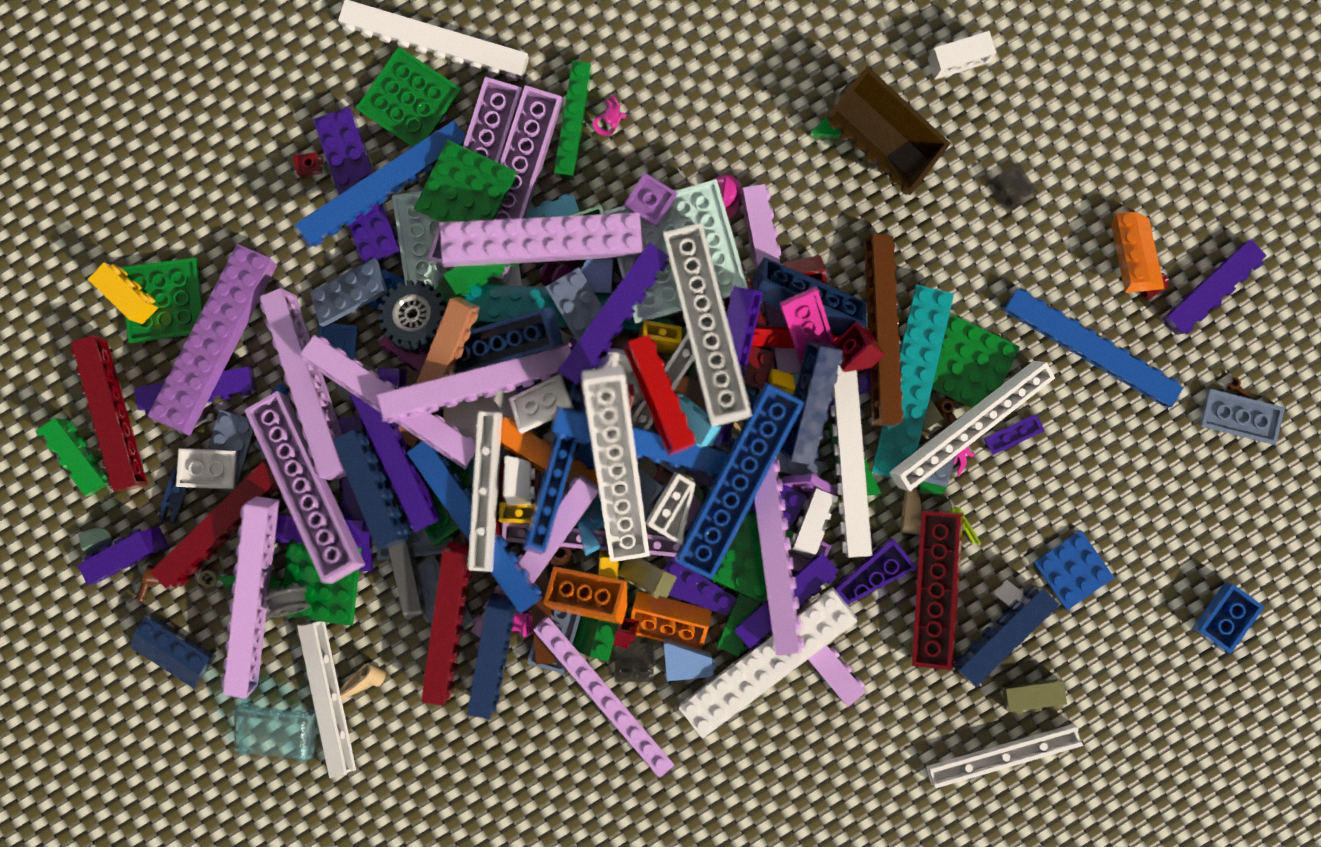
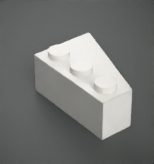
M674 472L645 523L682 545L695 483Z
M816 489L810 498L806 499L802 506V509L805 510L804 514L799 516L796 526L799 527L797 534L793 533L790 542L792 544L791 551L811 559L815 557L824 536L827 521L830 520L832 515L830 514L833 504L837 502V496Z

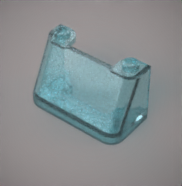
M246 702L236 705L234 709V751L238 752L240 756L258 754L295 758L297 762H308V759L314 757L318 726L315 710L302 712V710L290 711L262 708L259 705L252 707V703Z

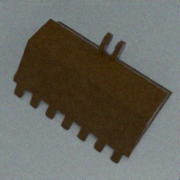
M868 65L828 106L825 117L833 129L837 128L845 140L849 139L858 152L861 150L865 154L866 160L870 163L873 161L877 165L878 171L882 174L885 172L889 176L890 182L894 185L897 183L901 187V192L906 196L914 192L951 144Z

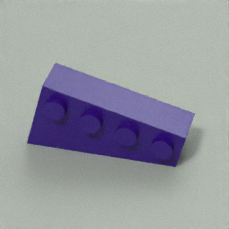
M156 527L143 531L140 528L129 533L130 537H122L114 541L115 545L111 547L108 545L99 549V554L95 555L93 553L84 557V562L78 564V567L87 586L99 583L121 572V570L137 564L138 561L155 555L154 552L169 548L161 528Z
M888 538L872 552V556H867L839 580L833 588L844 602L849 605L870 594V592L886 586V584L903 577L911 571L917 570L918 567L894 539Z
M671 556L663 570L677 577L669 593L670 596L724 615L728 614L737 600L736 597L715 583H712L703 575L677 563L673 556Z

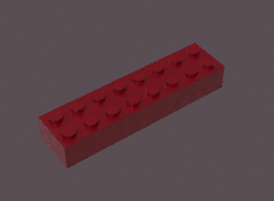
M92 335L72 341L71 354L77 362L76 372L81 377L83 383L81 389L88 401L86 407L89 414L92 415V428L97 433V446L103 454L102 464L108 472L109 478L107 481L109 487L113 492H127L147 486L146 474L108 340Z
M262 462L150 571L165 589H175L178 586H184L189 581L188 577L192 573H197L203 567L202 563L206 559L210 560L216 555L217 552L215 550L220 545L224 546L230 541L231 538L229 536L234 532L237 533L240 525H242L243 518L240 516V512L244 504L256 496L272 499L271 495L275 491H281L268 462Z
M924 509L921 512L912 666L952 670L954 667L964 512Z
M449 541L442 553L421 702L444 706L446 701L451 699V694L454 693L455 682H453V679L458 669L456 660L461 649V645L458 644L464 629L461 624L466 615V608H463L465 601L468 600L469 589H466L472 575V571L468 570L470 545Z

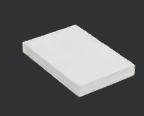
M561 374L509 398L516 425L521 434L552 420L557 406L571 410L574 409Z
M178 448L176 487L235 489L238 451Z

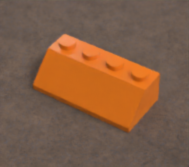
M1137 212L1116 213L1111 222V228L1125 293L1164 289L1149 218Z
M554 566L543 604L552 610L622 624L627 608V582Z
M637 591L630 619L639 621L636 632L638 636L664 642L663 638H669L702 649L709 628L712 610L664 597L655 598L648 593Z

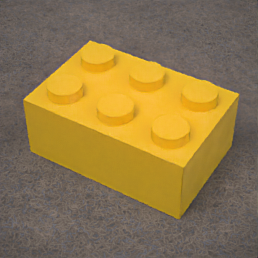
M103 263L88 280L129 320L143 324L159 308L154 304L156 300L150 294L142 292L140 290L142 288L141 285L135 280H130L126 277L128 273L123 268L117 267L114 264Z

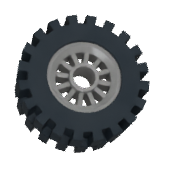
M408 280L407 285L404 286L400 282L397 284V290L394 291L393 288L388 290L391 294L389 297L383 296L382 300L385 304H379L378 310L382 313L378 314V320L381 322L379 324L380 328L387 338L397 348L400 347L402 351L408 353V350H410L413 354H418V349H420L423 353L428 352L427 347L432 346L448 304L438 290L428 283L425 286L422 281L417 280L415 285L412 280ZM412 313H418L415 318L410 319Z

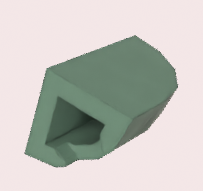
M94 528L78 534L81 549L87 556L93 553L97 555L100 553L99 549L108 545L112 546L111 535L105 529Z

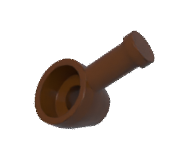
M949 398L939 400L936 408L942 417H947L952 424L957 420L954 415L955 403ZM945 404H949V405H950V410H949V411L945 410V408H944V405H945Z
M147 566L135 599L145 601L149 585L159 584V581L150 573L155 567Z

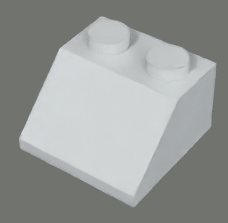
M505 456L504 497L507 505H531V499L535 498V487H531L532 480H535V468H532L530 461Z

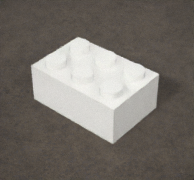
M980 30L971 34V37L965 38L960 36L951 43L941 42L935 45V48L927 58L934 80L989 63L996 54L990 31L983 32Z

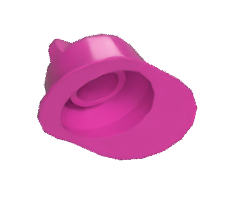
M721 175L716 179L727 217L730 219L738 210L741 188L738 180L733 176Z

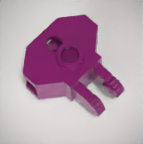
M581 260L546 261L541 270L542 285L546 287L577 268L581 269L579 266Z

